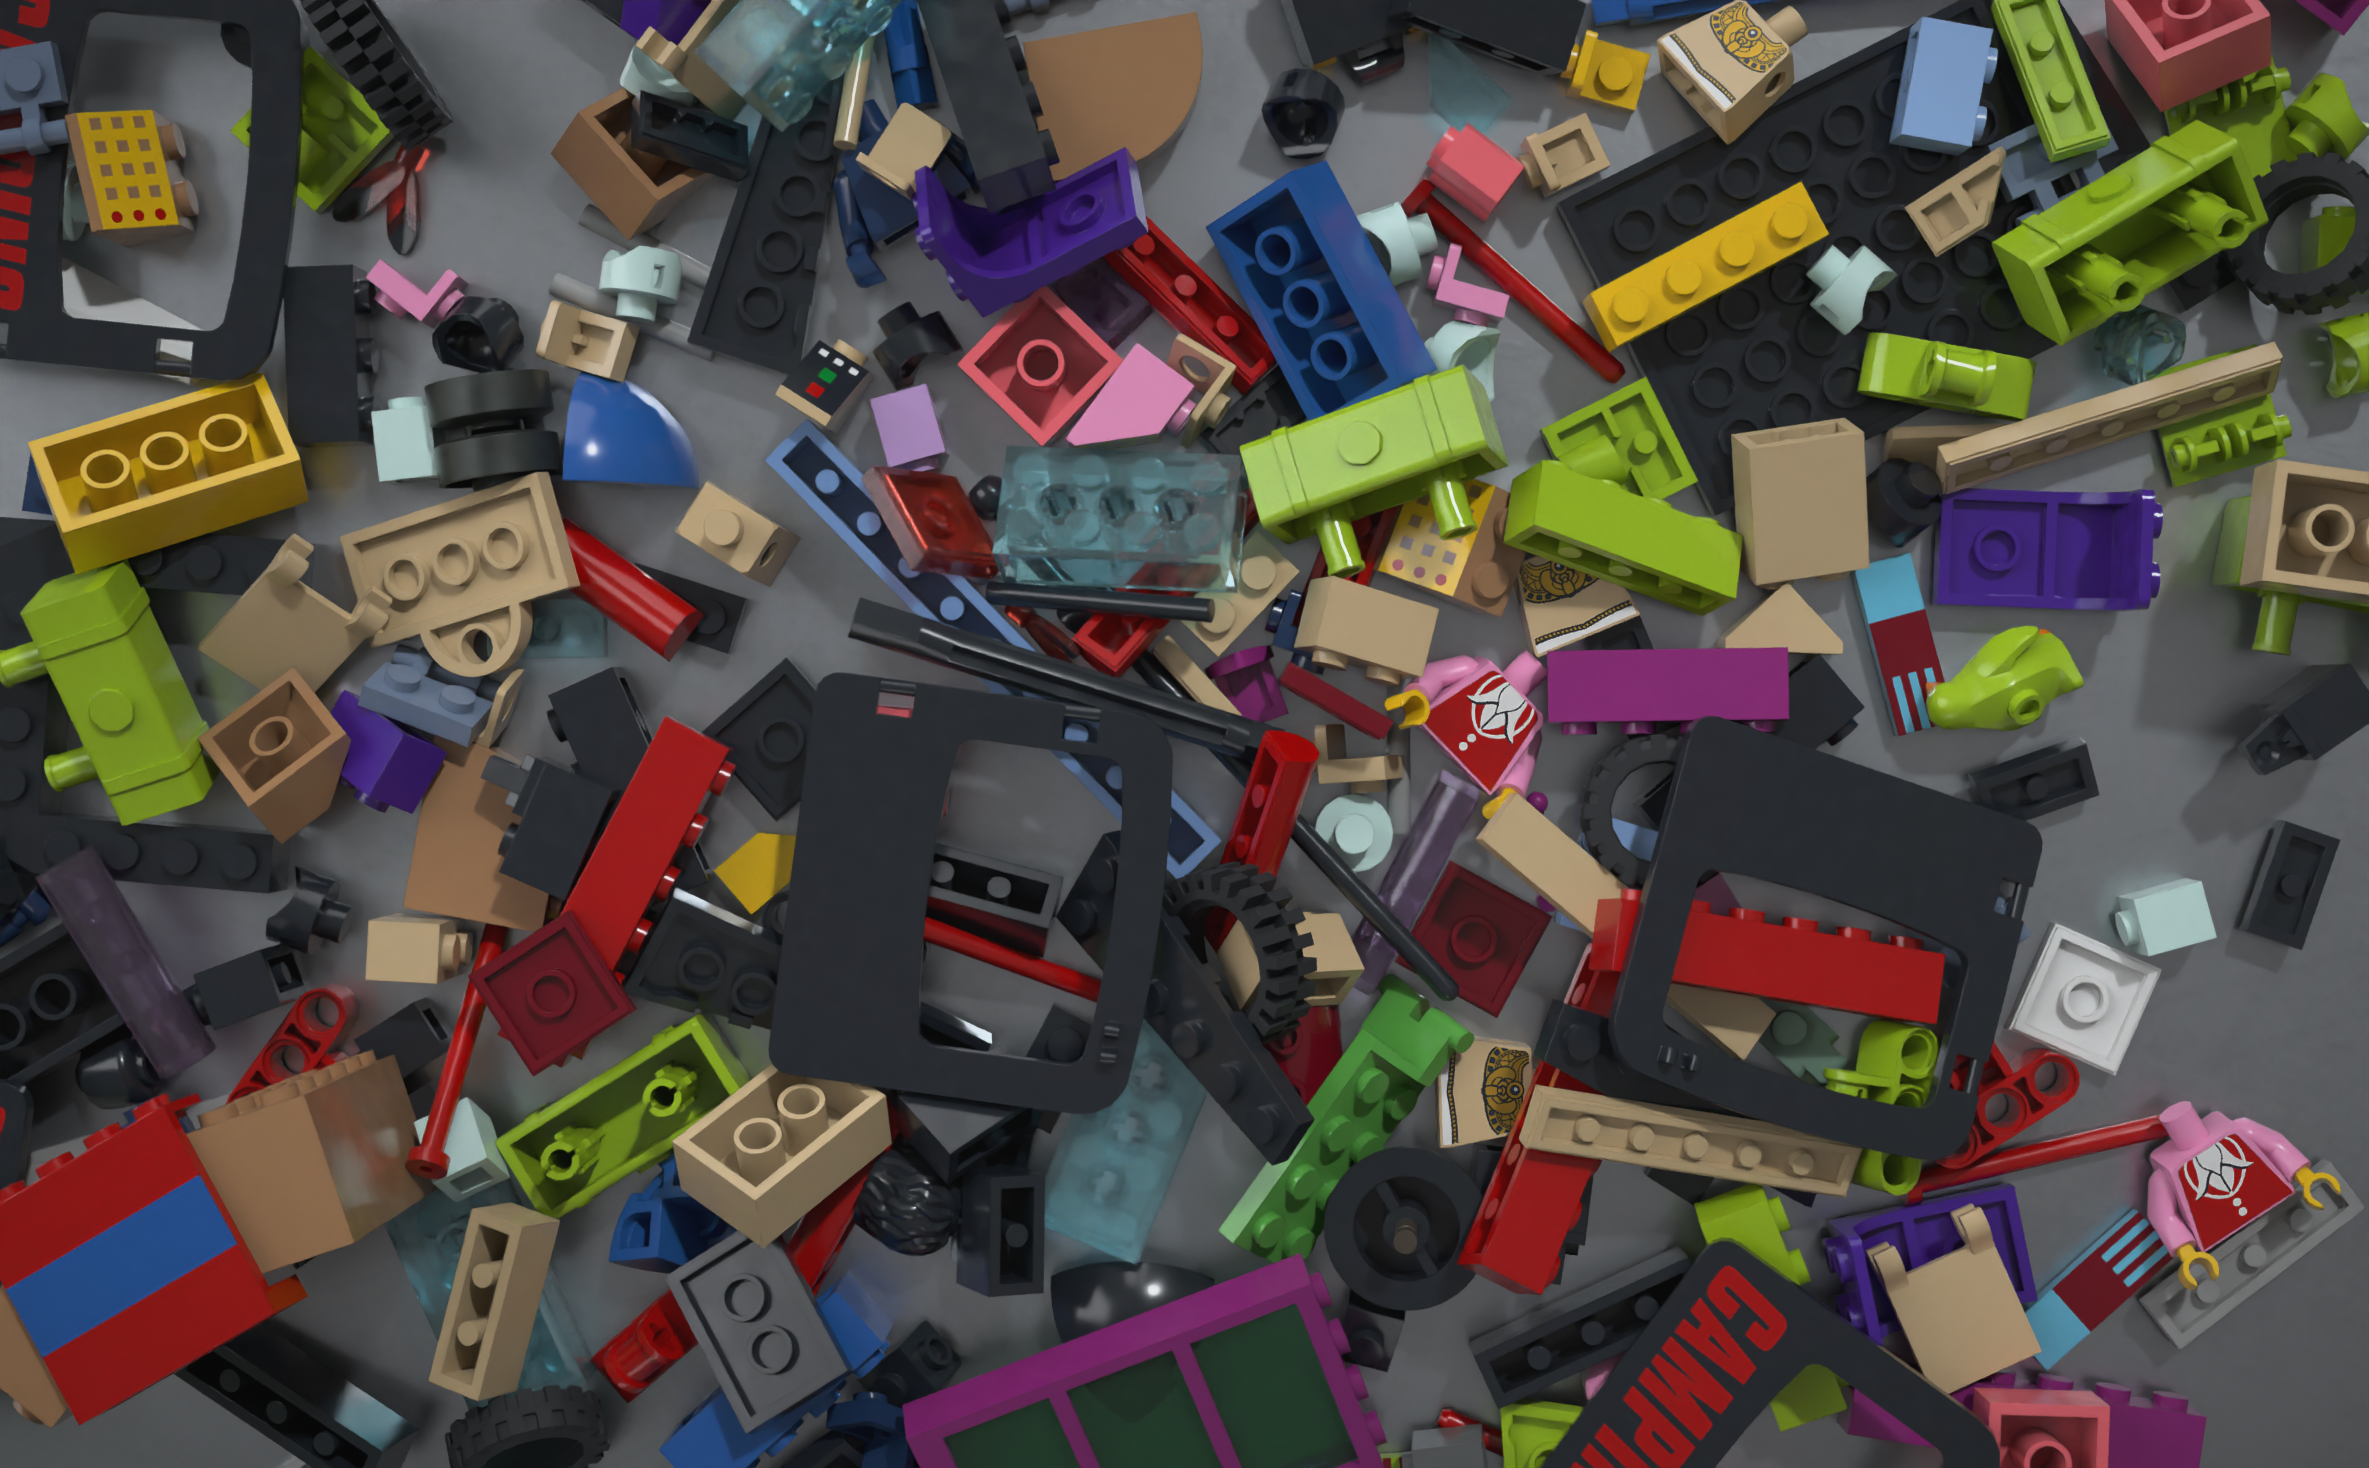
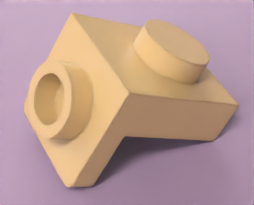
M1586 112L1539 135L1534 133L1525 137L1520 145L1523 154L1517 157V160L1525 165L1522 175L1531 189L1539 186L1544 198L1550 197L1610 167L1608 158Z
M553 300L549 305L546 318L540 328L536 356L574 370L624 382L640 327Z
M1344 725L1315 726V737L1310 742L1319 751V758L1314 772H1318L1319 784L1349 782L1350 794L1385 791L1384 780L1404 778L1402 754L1347 758Z

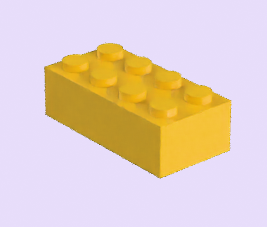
M263 372L28 442L40 484L76 575L309 502L301 459Z

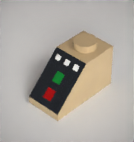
M838 339L833 348L819 340L784 380L775 395L838 435L874 379V376L870 371L863 368L868 357L840 339Z

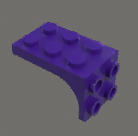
M1126 147L1055 183L1056 190L1006 206L998 214L995 211L989 212L985 207L970 205L954 197L945 189L927 165L915 170L916 192L912 193V201L919 220V227L914 230L918 245L930 261L939 260L946 270L948 282L955 295L961 301L969 299L982 318L1011 303H1019L1026 300L1036 290L1062 277L1078 273L1087 264L1114 250L1129 247L1139 237L1148 233L1137 162Z
M1965 488L1943 495L1941 491L1939 492L1942 510L1936 521L1932 605L2124 612L2146 610L2150 606L2151 598H2156L2158 595L2160 568L2158 563H2152L2153 539L2160 537L2163 525V510L2160 503H2155L2154 490L2053 492Z
M2010 1183L1925 1200L1922 1203L1910 1206L1901 1205L1827 1221L1830 1238L1822 1239L1824 1257L1829 1272L1831 1274L1837 1272L1842 1290V1295L1834 1296L1836 1313L1883 1346V1337L1900 1331L1902 1328L1881 1283L1868 1261L1865 1250L1885 1241L1888 1242L1889 1246L1893 1245L1896 1247L1906 1272L1933 1261L1965 1245L1953 1223L1950 1212L1969 1203H1972L1975 1208L1981 1207L1990 1226L1995 1247L2020 1303L2037 1301L2038 1298L2015 1187Z

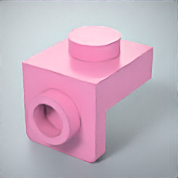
M1451 243L1445 257L1435 254L1425 288L1435 291L1431 306L1455 312L1453 321L1484 327L1488 326V322L1499 324L1504 318L1510 295L1453 279L1462 250L1461 245Z
M381 259L366 276L368 280L380 288L373 298L401 320L410 312L432 329L439 321L442 322L461 299L466 298L462 292L468 285V282L448 269L431 291L426 294Z

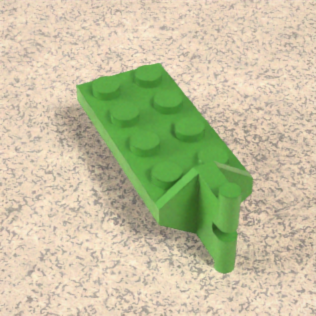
M1395 974L1386 975L1379 984V992L1383 996L1356 1032L1353 1042L1306 1106L1314 1117V1122L1288 1161L1273 1166L1268 1161L1218 1231L1233 1244L1273 1263L1301 1253L1303 1260L1306 1259L1313 1251L1317 1238L1324 1230L1327 1204L1340 1178L1356 1162L1374 1152L1383 1150L1384 1144L1401 1120L1407 1117L1415 1108L1418 1096L1425 1087L1429 1088L1454 1052L1464 1053L1472 1046L1474 1041L1473 1033L1440 1008L1435 1006L1429 1009V1000Z

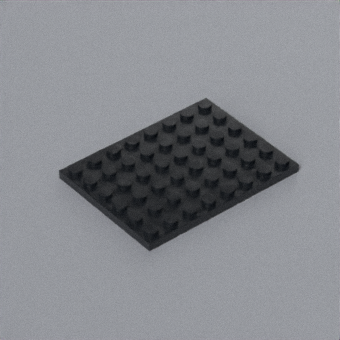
M1959 0L1928 16L1929 18L1993 29L1990 47L1997 48L1998 50L1993 78L1990 84L1983 83L1979 106L1987 107V118L1983 135L1979 142L1972 141V147L1959 156L1889 144L1910 28L1914 25L1912 24L1792 84L1776 102L1730 144L1727 145L1709 126L1558 202L1557 207L1598 289L1799 182L1803 183L1829 233L1828 236L1817 244L1626 344L1642 377H1647L1698 480L1696 485L1712 517L1735 507L1731 434L1846 418L1864 432L1866 441L1932 408L1867 396L1857 392L1868 333H1887L1928 341H1940L1950 345L1990 350L2030 359L2058 345L2025 322L1992 247L1993 241L2016 228V218L2033 210V203L2028 193L2006 203L1998 187L1990 223L1937 257L1905 209L1912 202L1983 158L1982 149L2035 124L2005 44L1983 0ZM2070 174L2051 182L2058 198L2077 189ZM1831 245H1834L1847 258H1850L1864 245L1898 275L1880 291L1866 293L1863 319L1849 333L1844 335L1810 305L1822 288L1813 282L1806 273Z

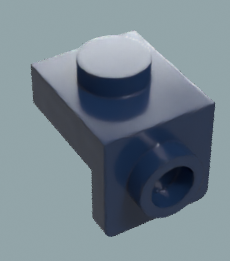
M1291 589L1287 601L1278 597L1275 598L1264 630L1275 634L1271 646L1293 653L1290 662L1302 669L1323 675L1325 667L1311 662L1312 653L1294 648L1298 628L1291 625L1302 593Z
M858 1392L853 1394L852 1401L834 1403L827 1409L826 1428L864 1442L862 1468L914 1467V1454L906 1439L903 1409L888 1404V1397L886 1395L875 1392Z

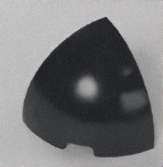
M1137 1261L1101 1262L1061 1271L1051 1276L1050 1286L1053 1315L1062 1344L1210 1288L1214 1286L1215 1279L1177 1266ZM1200 1340L1190 1343L1191 1346L1196 1347ZM1172 1350L1088 1382L1086 1385L1109 1408L1132 1421L1155 1406L1174 1386L1176 1378L1172 1375V1366L1176 1358Z

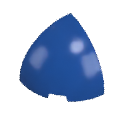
M583 371L578 375L572 390L566 423L563 459L564 481L570 483L632 484L639 488L699 489L697 462L685 430L650 392L624 379V382H618Z
M674 1151L670 1153L669 1157L658 1163L662 1171L649 1184L646 1190L641 1194L632 1193L627 1200L614 1230L609 1262L639 1270L670 1274L738 1231L681 1190Z

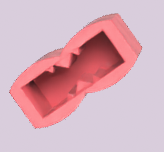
M1469 123L1461 132L1451 126L1431 152V157L1426 163L1433 169V174L1429 181L1484 223L1525 168L1524 164Z

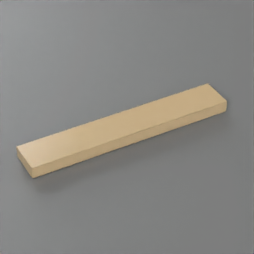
M2274 341L1938 446L1935 473L1940 480V491L1942 495L1953 493L2273 393L2283 356Z
M1518 793L1508 794L1475 839L1592 939L1598 899L1620 898L1621 889H1629ZM1670 984L1666 999L1668 1004L1732 1058L1737 1060H1744L1776 1015L1759 998L1677 984Z
M1535 1085L1519 1136L1520 1142L1528 1149L1843 1198L1847 1196L1862 1151L1860 1147L1819 1138L1764 1121Z

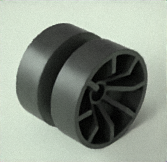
M521 369L479 373L441 380L424 387L430 427L441 430H464L465 437L444 442L433 449L439 488H473V492H477L536 472H549V476L563 472L558 432L547 429H524L523 422L542 418L554 411L550 377L547 370Z

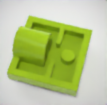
M309 46L304 51L303 122L297 195L312 210L321 214L394 136L389 128L387 129L380 121L375 110H372L367 104L362 93L319 52ZM251 108L229 130L248 149L250 146Z
M1647 377L1539 430L1553 460L1564 462L1571 466L1572 471L1593 479L1614 481L1620 484L1623 490L1643 498L1662 500L1698 482Z

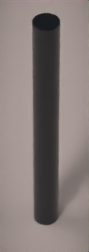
M989 581L985 593L986 600L992 605L1211 623L1215 616V602L1213 599L999 581Z

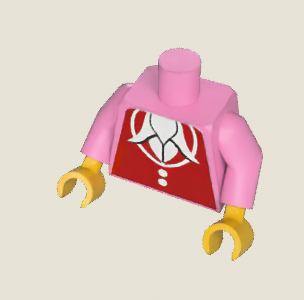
M1524 650L1503 672L1493 662L1481 656L1472 658L1467 655H1461L1427 663L1423 677L1413 678L1405 687L1403 693L1386 699L1384 705L1387 711L1401 706L1404 708L1402 711L1406 716L1404 722L1398 726L1400 730L1418 726L1478 789L1488 795H1491L1496 790L1497 797L1483 806L1482 814L1486 819H1490L1508 794L1518 793L1525 799L1534 774L1543 738L1540 728L1545 721L1543 714L1526 697L1548 676L1546 668L1528 651Z
M2188 1101L2176 1103L2168 1107L2160 1115L2159 1119L2171 1139L2153 1150L2150 1154V1162L2154 1173L2148 1180L2147 1216L2171 1257H2179L2182 1264L2179 1267L2178 1277L2180 1283L2187 1289L2196 1290L2198 1287L2197 1282L2190 1274L2189 1265L2196 1263L2204 1266L2208 1276L2214 1282L2219 1276V1266L2214 1257L2205 1252L2295 1194L2296 1191L2291 1183L2297 1181L2303 1187V1199L2307 1206L2314 1210H2324V1206L2310 1194V1187L2314 1183H2326L2338 1196L2340 1195V1184L2336 1178L2323 1172L2314 1174L2310 1170L2311 1162L2280 1132L2251 1119L2243 1117L2232 1121L2218 1111L2200 1119L2192 1104Z

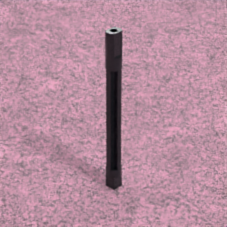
M862 597L858 600L848 637L1054 701L1131 711L1149 717L1164 730L1167 736L1253 762L1266 730L1285 731L1284 729L1261 723L1251 718L1204 705Z

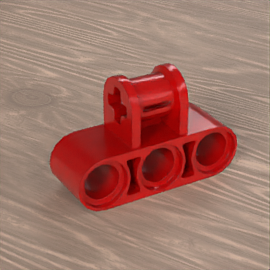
M328 984L304 993L294 1004L231 1092L226 1104L281 1082L286 1078L298 1075L290 1072L283 1064L282 1052L286 1045H293L302 1052L304 1067L301 1073L316 1068L321 1070L326 1066L349 1058L347 1054L338 1048L359 1017L360 1005L356 995L348 987L341 984ZM321 997L332 1000L337 1006L338 1020L333 1027L322 1024L317 1018L316 1004Z
M1993 1042L1989 1062L1985 1063L1977 1093L1979 1101L1973 1125L1965 1142L1952 1155L1933 1161L1950 1169H1959L1967 1166L2067 1103L2075 1096L2080 1085V1075L2076 1065L2068 1057L2046 1048L2030 1049L2007 1063L1999 1048ZM1957 1055L1949 1088L1963 1091L1971 1059ZM2053 1062L2058 1070L2056 1083L2048 1090L2039 1091L2035 1084V1074L2041 1065ZM2004 1093L2009 1101L2007 1114L1999 1121L1989 1122L1985 1114V1106L1988 1100L1996 1094Z
M669 1288L604 1345L589 1361L629 1404L698 1344V1341Z

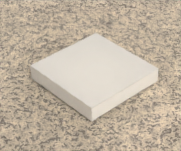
M2050 922L2004 1028L2116 1076L2162 969L2062 925Z

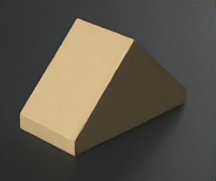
M1785 582L1778 589H1770L1717 639L1716 648L1788 647V653L1843 654L1842 640L1788 582Z

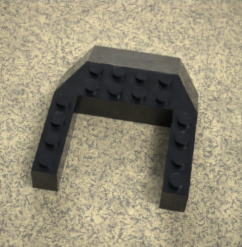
M0 517V650H8L33 641L20 612L44 584L75 573L54 520ZM207 533L128 558V561L140 587L242 596L268 568L286 540ZM312 544L314 546L313 552L305 559L310 563L309 567L299 579V581L311 589L315 544ZM49 674L15 684L16 686L11 688L5 687L0 682V843L13 871L267 894L287 890L291 838L281 845L269 830L142 820L122 826L118 817L62 813L63 791H55L48 782L44 761L47 759V756L67 752L70 716Z

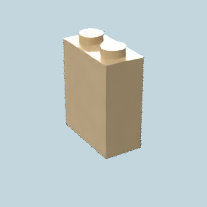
M1846 418L1731 434L1736 533L1743 535L1739 570L1761 588L1778 589L1785 582L1792 586L1795 579L1815 577L1819 580L1835 581L1849 577L1850 571L1870 568L1864 432Z

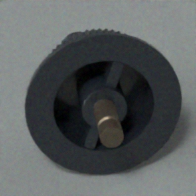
M1411 1146L1392 1147L1374 1152L1356 1162L1346 1171L1336 1184L1329 1198L1324 1219V1236L1330 1260L1348 1287L1371 1303L1384 1308L1402 1311L1422 1310L1440 1305L1460 1293L1476 1275V1273L1458 1265L1457 1262L1483 1201V1196L1473 1179L1463 1168L1438 1152Z

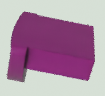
M1271 645L1257 646L1238 651L1214 662L1204 669L1206 676L1210 680L1215 679L1217 688L1242 714L1241 716L1264 723L1289 714L1269 660L1275 657Z

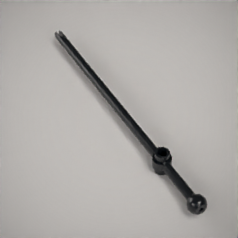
M988 475L968 493V504L972 512L981 519L988 521L996 520L1056 586L1116 590L1117 585L1100 571H1096L1088 580L1081 579L1012 505L1013 491L1008 482L999 476ZM1063 610L1056 611L1057 617L1062 624L1074 634L1094 614ZM1147 649L1132 664L1131 667L1151 688L1195 701ZM1209 749L1245 788L1253 767L1252 761ZM1299 813L1291 839L1443 1001L1454 1000L1459 994L1457 982Z

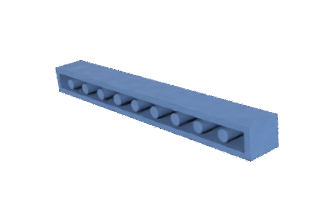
M806 419L765 459L916 615L1039 653L813 422ZM978 677L994 693L1051 700ZM1064 718L1062 738L1097 743L1099 723ZM1050 750L1122 822V770L1119 764L1106 757ZM1172 788L1166 869L1178 879L1189 874L1222 842V838Z

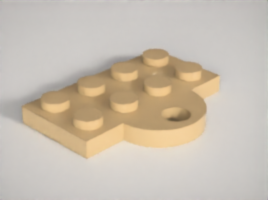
M549 472L529 474L340 536L357 601L359 602L372 586H375L392 598L391 605L384 611V613L389 615L388 621L374 636L368 638L371 649L386 647L421 636L425 648L440 666L451 673L464 677L496 674L512 666L524 653L531 637L533 627L531 601L580 586ZM480 630L488 634L493 646L492 654L486 662L481 660L474 650V638Z

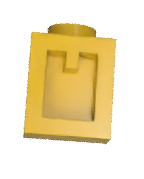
M1586 30L1580 44L1574 43L1566 71L1560 72V77L1570 79L1565 96L1633 114L1651 54L1598 40L1597 32Z

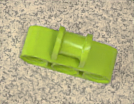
M1872 332L1868 333L1857 392L1882 399L2018 422L2027 418L2037 362L1990 350H1978L1950 345L1940 341H1928L1894 334Z
M1886 1019L1875 1020L1867 1026L1862 1034L1856 1071L1823 1067L1822 1076L1827 1079L1826 1089L1887 1104L1919 1107L1926 1101L1929 1095L1939 1056V1044L1933 1032L1925 1027ZM1862 1148L1851 1183L1895 1196L1905 1195L1918 1182L1922 1160Z

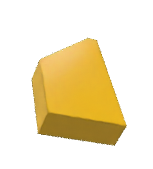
M759 832L714 870L751 915L790 883L796 835Z

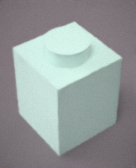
M423 397L388 400L389 410L372 411L379 482L389 485H401L438 480L433 449L446 442L445 430L430 427L427 405H424Z
M2183 878L2118 896L2121 912L2115 914L2117 930L2124 945H2131L2134 953L2149 957L2217 938L2202 881Z
M468 1097L458 1101L444 1153L451 1159L447 1175L441 1179H432V1183L456 1203L510 1178L504 1158L495 1143L497 1136L491 1118ZM429 1115L414 1122L420 1144Z

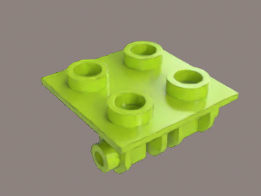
M2271 55V66L2165 110L2164 114L2169 135H2172L2193 121L2199 120L2234 137L2242 148L2253 178L2258 174L2264 177L2272 171L2270 166L2278 161L2285 159L2289 163L2297 160L2296 155L2285 142V138L2291 132L2282 92L2288 91L2291 88L2289 71L2286 67L2277 69L2273 55Z
M2257 344L2143 375V380L2146 382L2257 347ZM2270 393L2157 428L2173 488L2287 456L2283 439L2289 438L2292 435V428L2288 417L2285 414L2276 416Z

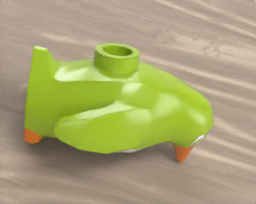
M2027 625L2011 628L1992 637L1952 680L1944 683L1927 682L1925 684L1928 696L1926 707L1930 721L1942 729L1958 730L1967 728L2012 731L2039 720L2046 705L2062 694L2083 688L2084 682L2063 642L2046 629L2038 630L2036 626Z

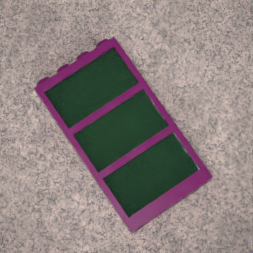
M1301 1253L902 1405L906 1439L920 1468H1384L1377 1446L1387 1443L1376 1410L1364 1413L1360 1403L1361 1400L1368 1398L1369 1394L1358 1365L1354 1364L1346 1367L1342 1358V1354L1350 1352L1351 1348L1340 1319L1338 1317L1328 1321L1323 1308L1333 1304L1320 1271L1309 1275Z

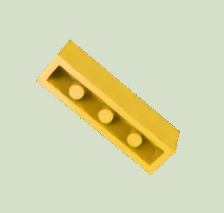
M1799 182L1589 293L1582 300V303L1607 351L1610 353L1817 244L1828 236L1829 233L1803 183Z

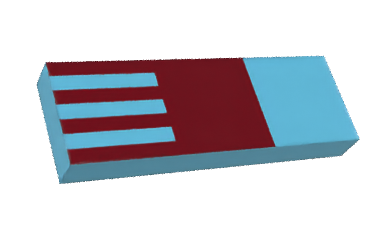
M1910 552L1869 563L1870 568L1851 571L1894 735L1902 736L1935 727L1929 719L1926 707L1928 696L1925 684L1927 682L1944 683L1945 681Z
M2132 1209L2037 1294V1301L2028 1302L2023 1306L2042 1352L2033 1355V1357L2045 1370L2048 1371L2174 1258L2169 1254L2155 1229L2139 1211Z

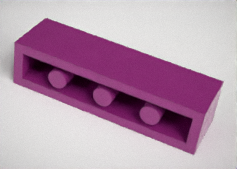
M1788 647L1547 651L1548 722L1551 725H1561V735H1597V724H1621L1622 735L1657 734L1656 723H1680V734H1685L1689 724L1703 716H1718L1733 722H1740L1742 725L1765 733H1776V722H1788L1789 720Z

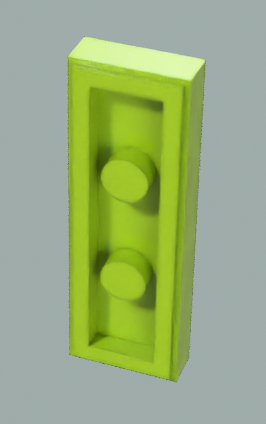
M1993 0L1991 6L1992 14L2050 163L2107 147L2111 139L2109 130L2058 1Z

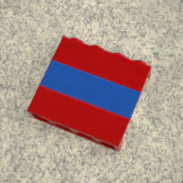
M167 1093L153 1098L131 1111L136 1122L122 1129L119 1122H116L85 1138L83 1143L88 1151L74 1158L71 1151L36 1168L35 1172L40 1180L28 1187L23 1180H20L0 1190V1281L79 1426L117 1407L308 1297L296 1274L269 1287L181 1126L179 1120L187 1116L185 1111L201 1102L198 1093L171 1102Z

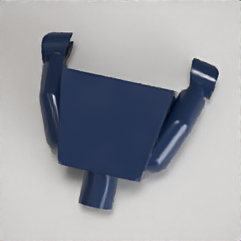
M875 99L864 102L858 136L859 144H857L855 150L849 149L840 155L845 169L837 174L833 183L841 235L846 255L848 256L845 260L859 288H868L887 280L879 266L872 260L871 254L874 251L873 241L878 249L882 251L919 227L918 213L913 201H910L862 170L855 160L860 152L867 156L870 154L889 124ZM951 131L952 138L931 171L950 194L964 202L975 195L971 185L979 189L980 186L964 140ZM1005 207L1000 208V209H997V210H994V211L996 212V214H998V213H1000Z

